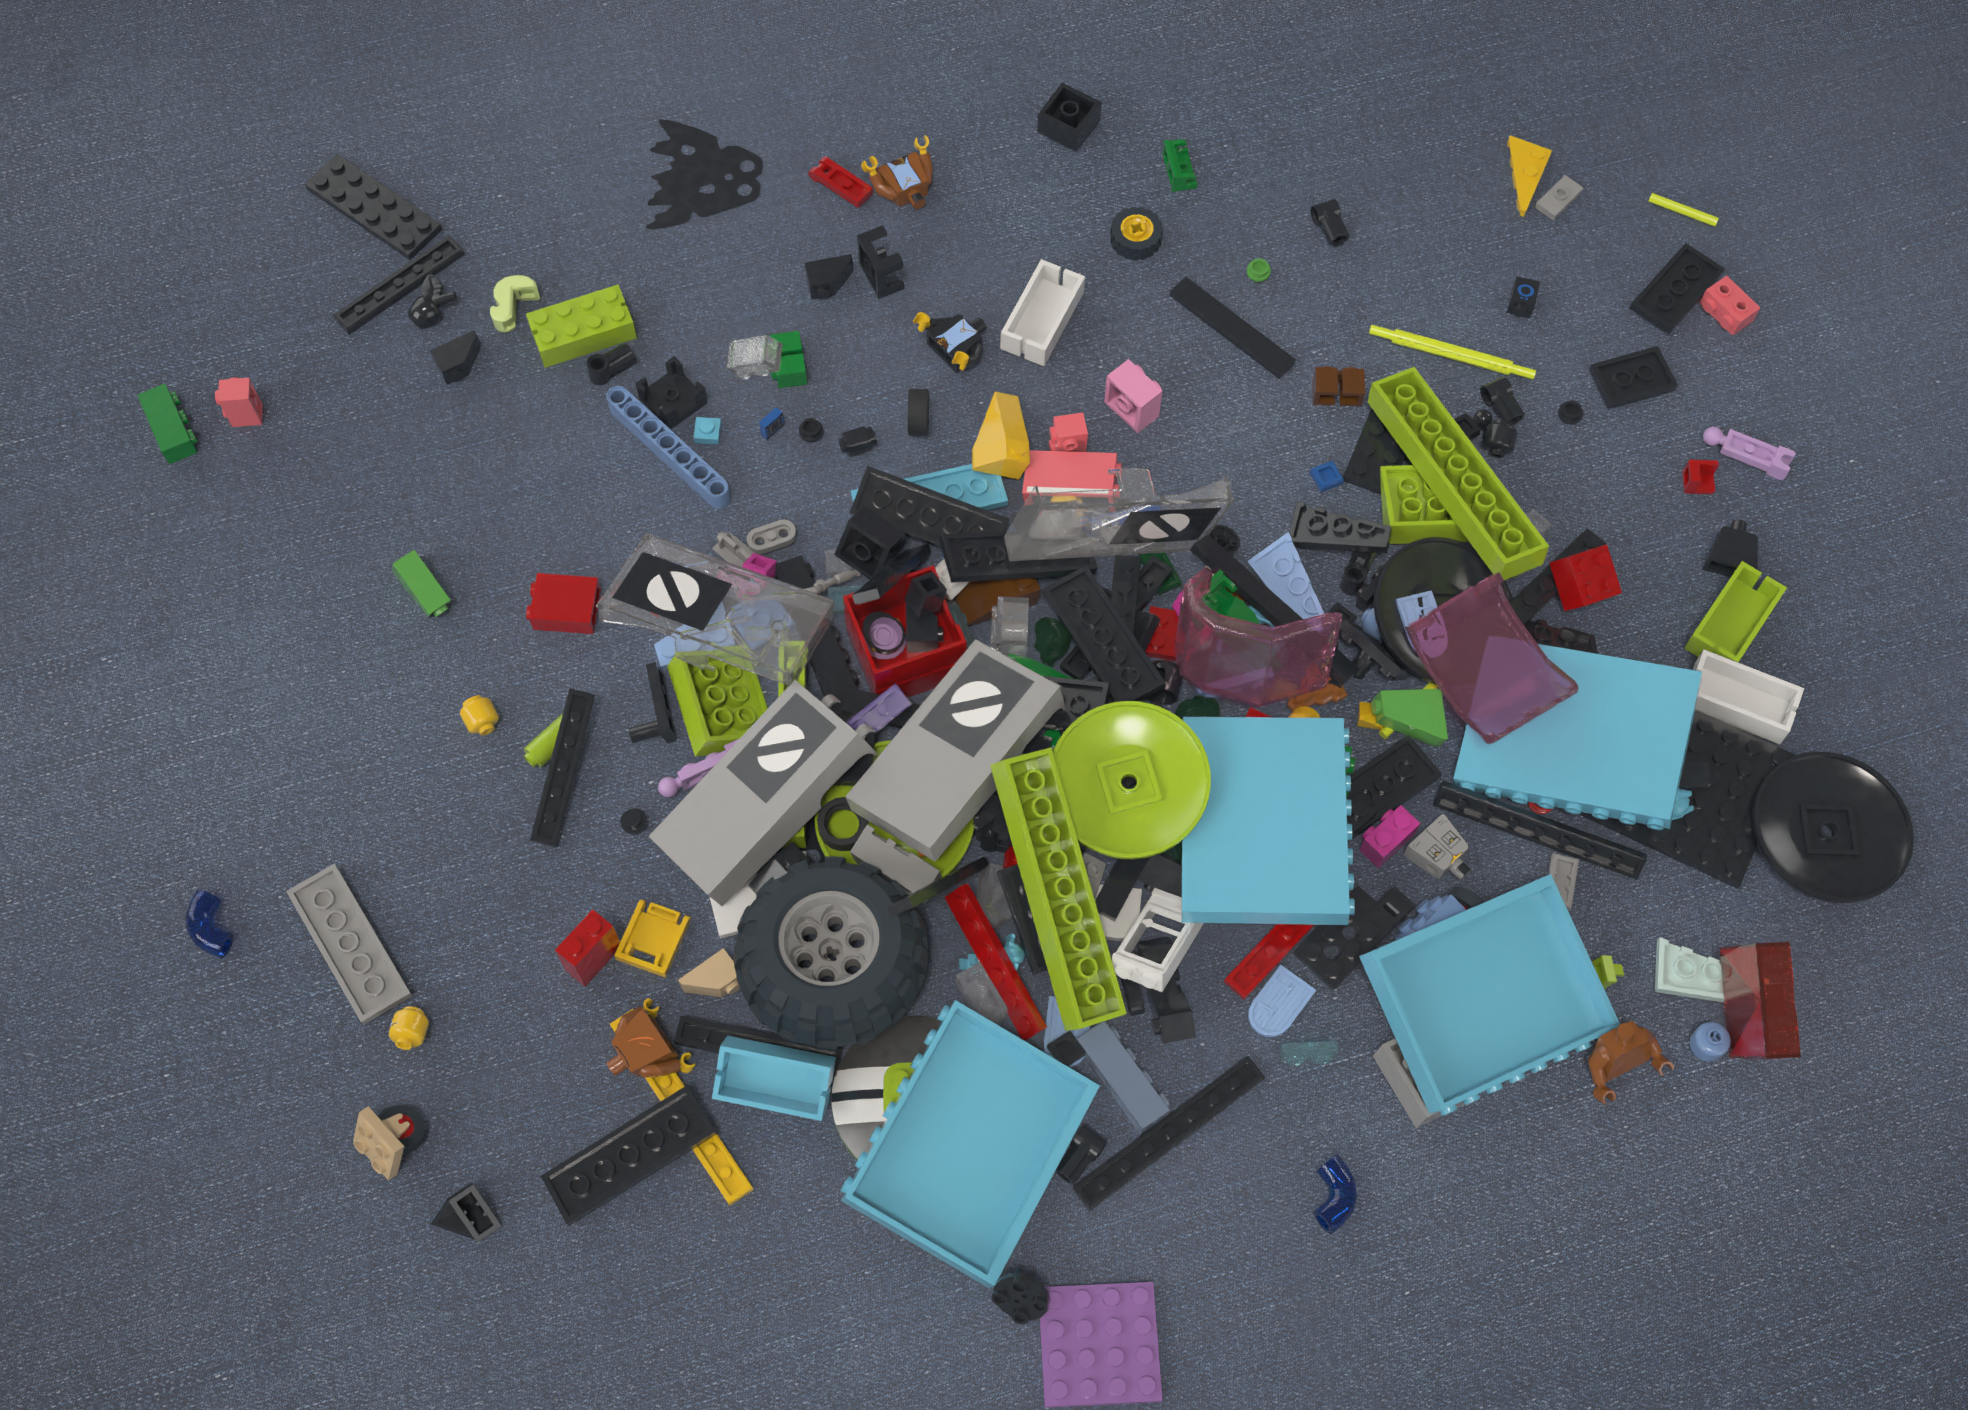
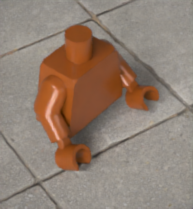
M1634 1021L1620 1024L1617 1028L1598 1038L1595 1048L1588 1059L1593 1083L1597 1085L1593 1091V1096L1596 1100L1606 1105L1605 1096L1611 1101H1615L1616 1093L1608 1088L1605 1083L1649 1061L1650 1057H1653L1652 1067L1660 1075L1664 1076L1661 1069L1665 1064L1671 1070L1674 1069L1673 1063L1664 1055H1661L1663 1051L1655 1035L1650 1030L1642 1026L1638 1027Z

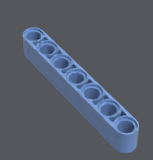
M614 386L607 391L606 397L611 414L710 506L722 509L730 503V493L726 480L637 398L622 386ZM700 476H705L703 479H697Z

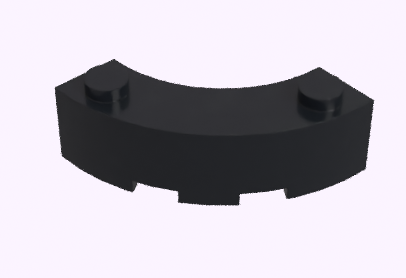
M1168 936L1140 941L1137 943L1138 951H1134V954L1161 964L1174 943ZM1178 967L1163 992L1146 988L1153 1019H1151L1153 1033L1160 1036L1163 1044L1196 1037L1192 1010L1185 993H1182L1180 985H1176V981L1180 980Z

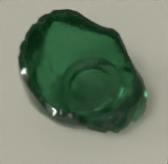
M1043 617L1034 626L1036 635L1034 648L1040 652L1039 657L1042 663H1047L1048 666L1053 667L1055 661L1067 653L1071 643V636L1059 620L1052 617Z
M1200 695L1180 702L1174 712L1182 720L1183 717H1221L1218 701L1215 698Z

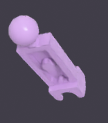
M1712 426L1707 428L1703 434L1706 444L1711 446L1723 445L1720 451L1721 454L1767 472L1766 475L1779 480L1785 479L1790 470L1788 465L1796 455L1793 450L1782 446L1777 448L1732 429L1725 436L1721 429Z
M739 739L724 745L725 750L720 753H711L705 760L696 764L689 763L677 772V778L664 777L661 779L658 785L660 794L669 798L676 795L680 787H683L685 791L696 786Z

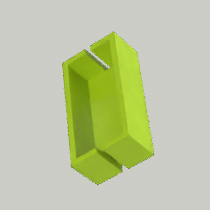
M618 284L526 313L529 327L544 368L637 339L633 320Z
M1742 561L1684 649L1697 657L1700 656L1703 650H1707L1732 661L1739 662L1787 587L1766 576L1757 591L1754 590L1753 586L1762 572Z

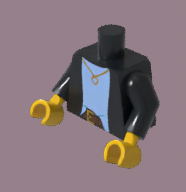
M923 312L917 313L913 323L919 324L918 330L920 332H923L925 329L927 330V345L956 374L961 370L963 371L965 367L978 364L983 350L980 333L987 328L985 322L980 317L969 323L962 315L935 319L929 318Z

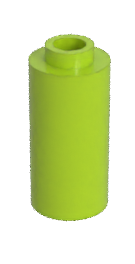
M562 714L524 748L526 754L523 757L532 767L538 765L542 768L551 760Z

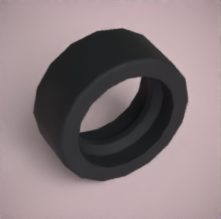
M909 389L907 423L909 436H928V389Z
M846 797L835 798L827 802L819 812L817 818L819 835L823 842L831 849L851 851L867 826L868 820L853 812L859 820L857 832L846 839L835 838L828 830L827 823L829 817L839 810L851 811Z

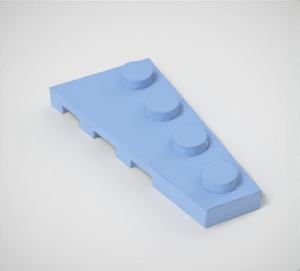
M1289 532L1247 561L1262 583L1316 631L1320 633L1329 626Z

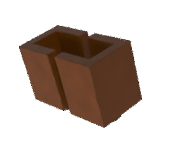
M1331 366L1315 367L1312 379L1313 405L1335 406V395H1338L1339 382L1340 406L1362 407L1365 396L1364 369L1346 367L1338 370V368Z

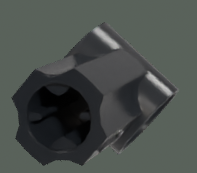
M1335 199L1311 206L1312 220L1316 226L1321 227L1329 245L1338 247L1349 239V233L1341 219L1339 204Z
M623 343L605 354L591 355L587 359L590 381L595 385H604L609 382L611 375L635 363L636 359L631 348Z
M1501 377L1480 387V394L1484 403L1487 406H1493L1501 420L1510 421L1515 425L1524 418L1525 413L1514 398L1512 385L1506 377Z
M1353 551L1340 581V588L1343 593L1350 596L1357 594L1358 590L1365 583L1377 552Z
M1084 1125L1072 1140L1070 1149L1061 1159L1055 1172L1064 1181L1074 1185L1091 1161L1094 1162L1099 1157L1108 1142Z

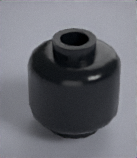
M1496 419L1493 423L1486 426L1483 448L1489 451L1490 456L1503 458L1504 454H1510L1514 451L1517 429L1513 427V423L1507 420Z

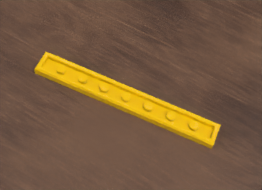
M621 1017L610 1023V1026L614 1032L617 1029ZM676 1073L645 1078L660 1102L685 1087ZM717 1134L692 1149L729 1206L753 1191V1187Z

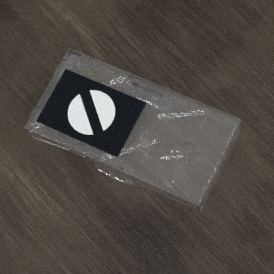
M1119 468L1109 469L1108 474H1116L1120 489L1039 493L1038 486H1034L1004 536L1009 561L1190 551L1193 544L1207 534H1210L1234 502L1230 489L1232 482H1228L1227 476H1223L1220 481L1184 494L1155 495L1149 469Z
M645 533L631 556L623 564L622 569L606 593L596 604V607H599L600 623L610 622L649 628L675 638V657L703 670L705 668L712 671L716 670V667L709 665V656L786 684L789 687L794 680L797 681L832 621L834 600Z

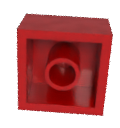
M1607 544L1549 562L1564 611L1587 606L1622 593Z

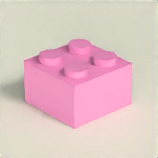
M1128 359L1107 375L1104 402L1133 430L1139 433L1159 417L1163 391L1156 381H1152L1145 375L1139 365H1134Z

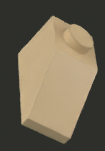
M724 948L678 980L681 989L685 993L724 997L726 994L732 995L740 989L734 962Z

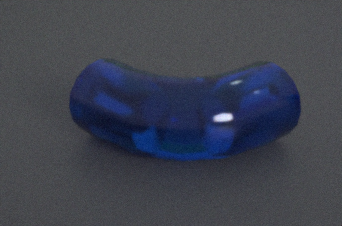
M198 889L189 903L185 916L187 933L195 946L208 954L222 959L230 951L234 936L232 933L218 928L214 923L215 913L222 901L213 894Z
M1338 1154L1317 1170V1174L1328 1187L1329 1196L1321 1206L1314 1210L1313 1214L1319 1225L1329 1234H1333L1344 1225L1353 1214L1357 1200L1355 1179L1346 1163Z

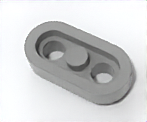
M779 520L755 528L747 535V545L752 552L759 555L789 546L796 539V528L788 520ZM781 534H788L787 537H780ZM757 542H764L763 545H756Z

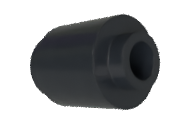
M862 426L841 433L842 438L838 439L842 453H847L848 456L871 450L872 446L877 445L871 426L867 428Z

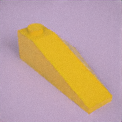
M994 392L978 437L972 448V470L1019 479L1030 463L1029 440L1018 396Z

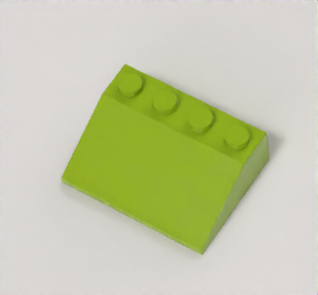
M1414 465L1380 467L1383 525L1391 526L1392 529L1390 544H1409L1413 541L1429 537H1444L1460 542H1469Z
M748 647L678 650L667 665L695 757L708 756L714 752L720 753L724 751V745L740 739L768 709Z

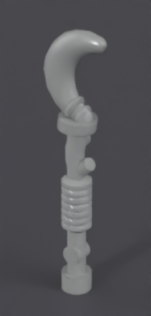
M855 569L852 571L847 570L825 581L819 579L813 587L792 590L791 594L802 598L812 597L825 591L826 588L833 584L838 585L852 580L854 576H860L861 573Z

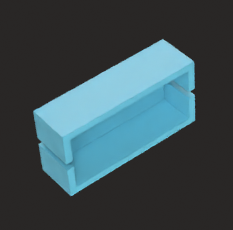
M727 1036L720 1045L716 1069L719 1071L715 1075L712 1099L822 1121L828 1109L831 1092L830 1084L833 1080L836 1057Z

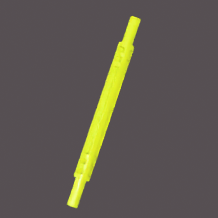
M1371 325L1369 331L1371 335L1392 340L1391 343L1506 375L1511 373L1529 379H1534L1536 370L1513 364V361L1399 329L1394 331L1376 325Z

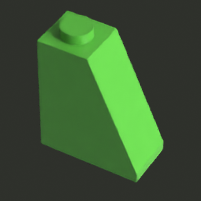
M415 550L392 564L391 571L427 617L433 614L435 617H438L449 609L446 606L450 603L449 597Z
M1441 689L1382 690L1373 698L1371 711L1376 717L1377 724L1404 735H1410L1414 739L1435 747L1441 746L1448 739Z

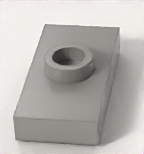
M1565 175L1536 203L1535 208L1554 221L1583 192L1584 188Z
M1552 853L1548 875H1552L1565 906L1570 911L1579 859Z

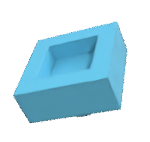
M696 417L694 443L719 445L721 418Z

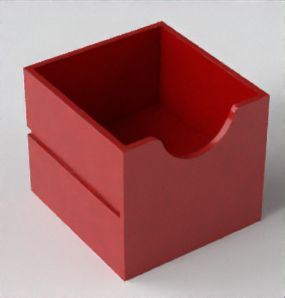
M934 565L905 575L880 599L857 605L852 597L854 593L843 596L846 632L871 693L881 695L895 683L907 698L935 689L967 650V641L960 625L955 623L945 598L940 611L933 613L937 616V626H943V642H938L937 649L928 652H907L906 641L903 652L895 658L887 660L878 659L871 656L861 632L865 617L872 612L881 611L890 614L895 619H899L906 633L905 594H907L911 579L930 572H934L939 579Z

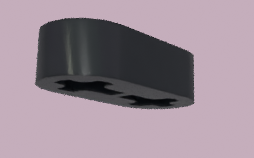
M1120 977L1130 1016L1144 1014L1145 1007L1139 983Z

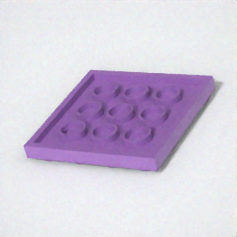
M1153 1282L1045 1287L1050 1297L1049 1308L1040 1318L1045 1408L1162 1402Z

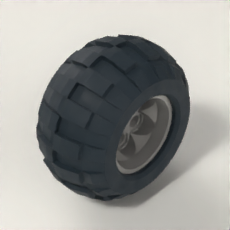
M825 856V862L808 865L806 860L788 866L787 874L778 879L771 877L756 893V899L750 906L746 907L740 918L736 942L733 947L734 968L740 990L750 1010L762 1024L777 1032L779 1037L796 1045L802 1043L816 1046L817 1050H838V1047L852 1044L860 1046L873 1041L878 1034L886 1029L894 1028L908 1014L909 1007L915 998L919 997L923 988L928 964L927 932L923 918L916 907L893 917L890 916L887 909L889 908L888 906L909 894L895 880L891 881L883 876L882 871L871 864L863 861L861 865L846 863L844 857ZM833 924L843 926L838 932L829 930V927ZM807 934H815L817 936L812 942L803 940ZM854 940H862L864 942V945L860 948L850 946ZM833 953L836 956V960L831 961L828 958V954ZM803 960L813 962L809 968L804 969L798 966ZM850 966L860 968L854 975L846 972ZM825 976L834 978L833 982H820Z

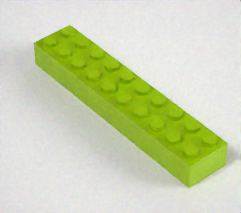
M1412 367L1372 382L1368 398L1369 405L1498 582L1543 565L1549 545L1417 369Z
M1052 748L991 764L990 767L1064 1030L1082 1029L1127 1014Z

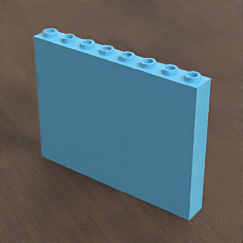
M1488 636L1453 778L1454 783L1471 791L1485 793L1486 796L1494 799L1506 797L1520 804L1532 802L1546 809L1558 807L1572 814L1584 812L1590 813L1598 819H1608L1610 817L1619 819L1620 822L1633 825L1637 822L1647 824L1649 828L1655 830L1670 829L1699 696L1702 672Z
M1183 717V721L1197 735L1207 754L1211 773V788L1208 803L1200 821L1192 832L1182 840V923L1348 925L1349 915H1354L1355 903L1354 898H1349V890L1354 888L1353 873H1348V865H1353V849L1348 848L1347 840H1352V824H1347V816H1351V800L1346 799V792H1350L1351 777L1350 775H1345V768L1350 767V752H1345V744H1349V728H1344V718Z
M1551 874L1359 956L1429 1114L1440 1111L1441 1115L1451 1113L1457 1110L1456 1104L1463 1101L1465 1105L1480 1099L1479 1093L1485 1090L1487 1094L1502 1089L1501 1083L1508 1080L1509 1083H1514L1525 1078L1524 1072L1530 1069L1532 1073L1547 1068L1546 1062L1553 1059L1554 1063L1570 1057L1568 1052L1573 1049L1576 1052H1580L1591 1047L1590 1041L1594 1039L1598 1041L1601 1035L1620 1025Z
M955 1000L950 1007L945 1004L937 1018L941 1023L937 1030L932 1028L924 1041L928 1046L923 1055L918 1052L910 1066L914 1071L909 1079L904 1077L896 1092L900 1093L896 1103L891 1101L884 1111L883 1117L887 1119L882 1128L876 1126L868 1141L873 1144L867 1153L862 1151L854 1166L858 1170L853 1178L848 1176L840 1190L844 1195L840 1201L987 1288L995 1286L1100 1085Z

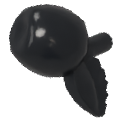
M432 274L427 275L422 284L423 296L415 299L408 310L410 320L423 330L434 326L441 320L442 311L439 308L440 306L457 301L455 291L443 294L442 283Z

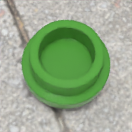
M1254 259L1247 266V275L1253 281L1262 282L1270 276V266L1264 259Z

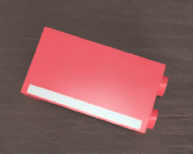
M1029 450L1030 463L1025 469L1022 491L1025 506L1035 504L1036 496H1072L1076 498L1108 499L1109 509H1114L1115 499L1119 500L1120 484H1117V478H1122V463H1118L1117 453Z

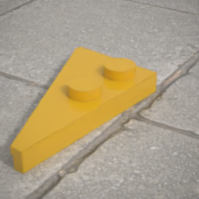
M1510 135L1507 147L1510 149L1513 185L1517 192V209L1520 212V216L1524 217L1552 150Z

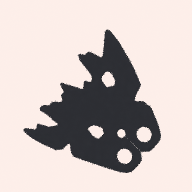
M659 120L660 125L670 137V140L657 142L650 151L672 156L675 161L669 163L672 167L671 170L651 176L652 179L658 181V185L662 189L654 193V197L648 201V205L672 206L667 211L655 215L656 221L646 225V228L658 229L683 224L690 220L692 212H695L700 217H707L750 203L759 197L760 183L755 179L762 173L763 161L759 156L735 145H729L724 149H720L717 137L675 121ZM689 145L694 147L696 151L692 155H686L681 152V147ZM750 160L754 163L755 167L750 172H744L740 169L741 162ZM732 174L733 178L726 180L725 175ZM712 184L715 186L713 193L699 192L700 188L704 185ZM748 184L751 186L752 191L749 195L742 196L737 192L738 186Z

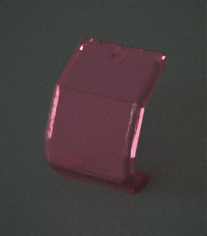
M1203 568L1185 584L1181 599L1174 653L1180 676L1199 690L1207 694L1262 707L1323 689L1328 684L1330 668L1342 621L1340 613L1332 614L1330 612L1276 627H1268L1220 615L1203 604L1202 597L1210 592L1213 574L1208 569Z
M1499 572L1486 577L1405 627L1417 655L1458 716L1487 744L1497 742L1510 734V732L1517 730L1535 717L1555 707L1558 703L1575 695L1579 690L1575 680L1547 658L1519 620L1506 598L1501 585L1504 579Z

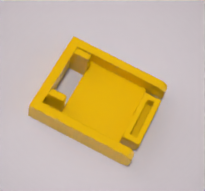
M640 899L614 956L620 962L666 978L690 925L691 917L685 915L681 924L678 925L681 919L680 912L650 902L647 913H644L646 901ZM637 950L656 957L654 964L632 957L634 951Z

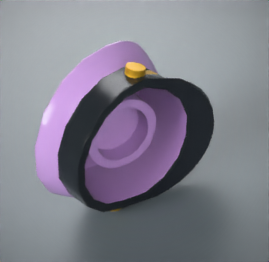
M881 611L872 612L865 617L861 632L871 656L887 660L895 658L903 652L906 646V633L899 619H895L890 614Z

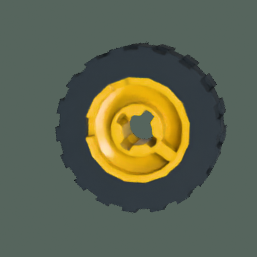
M1135 206L1123 209L1112 220L1110 232L1112 248L1117 251L1118 255L1123 256L1125 259H1133V261L1152 257L1159 250V246H1161L1163 235L1162 222L1157 214H1154L1149 209H1144V207L1136 208Z

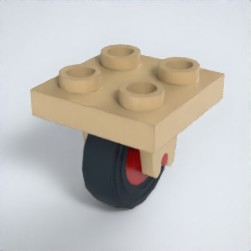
M405 1105L388 1107L378 1116L368 1106L359 1112L353 1139L354 1146L359 1153L365 1154L370 1159L374 1170L378 1174H383L389 1181L398 1174L402 1155L413 1152L421 1144L425 1134L424 1120L420 1113Z

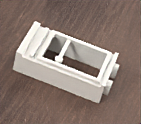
M1154 888L1152 896L1116 953H1113L1112 963L1115 974L1119 977L1142 984L1146 988L1163 992L1204 923H1183L1185 926L1181 932L1153 923L1152 918L1155 914L1182 923V898ZM1147 927H1153L1177 936L1161 964L1131 953Z

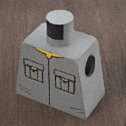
M1444 814L1440 815L1407 846L1404 853L1406 858L1437 879H1441L1448 871H1451L1461 881L1472 870L1462 860L1469 846Z

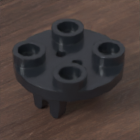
M1021 1267L1016 1270V1273L1011 1272L1001 1276L995 1283L991 1297L992 1302L1012 1317L1015 1323L1023 1325L1028 1321L1041 1318L1047 1312L1050 1303L1049 1293L1043 1284L1035 1278L1025 1275Z

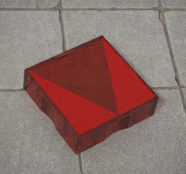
M1790 942L1754 943L1719 948L1726 1028L1731 1039L1730 1048L1728 1049L1729 1058H1801Z

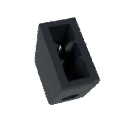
M1733 520L1731 528L1726 526L1721 528L1712 544L1702 570L1731 577L1742 561L1755 569L1758 568V537L1755 534L1746 532L1747 523L1745 521Z

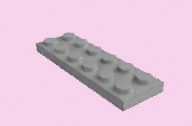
M335 863L286 891L363 1025L412 997Z

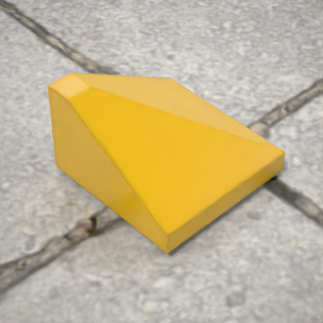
M1359 702L1357 726L1381 730L1383 726L1376 723V717L1371 711V703Z

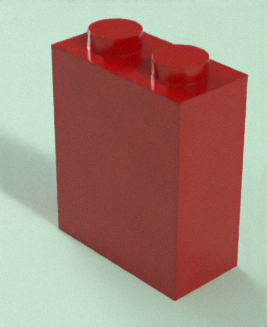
M537 573L536 580L531 583L530 587L532 603L526 609V619L530 621L533 630L594 634L601 594L598 577Z
M592 909L555 949V952L565 971L586 987L615 955L620 941L613 925Z

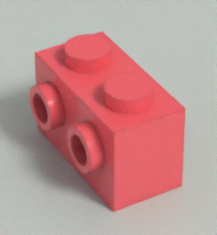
M1725 276L1709 287L1699 303L1732 336L1752 323L1760 310V307L1728 276Z
M233 377L219 380V390L215 391V400L217 405L222 407L223 416L228 418L231 426L262 425L263 403L250 378Z
M1076 413L1055 416L1053 427H1049L1051 439L1048 441L1049 451L1086 452L1088 432L1084 414Z

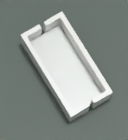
M1041 259L1001 331L1000 349L1019 357L1023 353L1025 354V359L1045 366L1084 293L1085 276L1065 269L1063 272V285L1061 286L1059 285L1061 267Z
M1707 650L1702 651L1693 667V670L1702 672L1696 710L1731 726L1781 744L1791 730L1796 715L1795 711L1799 706L1804 688Z

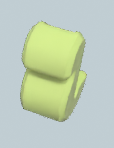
M524 275L504 277L497 282L493 290L497 307L491 306L490 308L494 327L500 332L513 330L516 327V300L529 301L540 299L534 280Z

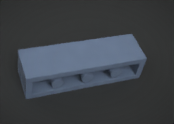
M1103 1021L1077 1038V1041L1086 1052L1085 1060L1141 1136L1169 1115L1170 1110L1168 1107H1170V1104L1161 1092L1158 1094L1152 1087L1153 1080L1147 1071H1141L1136 1065L1137 1059L1131 1049H1125L1120 1043L1121 1037L1115 1027L1112 1025L1109 1027Z

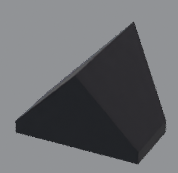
M472 1182L447 1198L431 1223L437 1227L474 1239L476 1242H479L501 1227L500 1222L483 1195Z

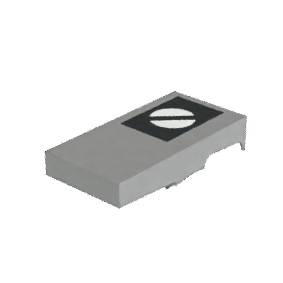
M975 639L846 795L851 811L933 861H936L997 790L990 765L1008 758L1020 756L1026 745L1058 709L1061 708L1063 711L1066 709L1061 692L1062 686L1044 678L1017 663L1011 657L1003 655Z
M794 680L649 835L719 905L723 906L822 808L820 803L823 794L859 758L866 754L876 755V752L865 741V736L869 732H875V730L868 724H862L856 730H853L830 710L832 704L841 702L834 695H826L819 701Z

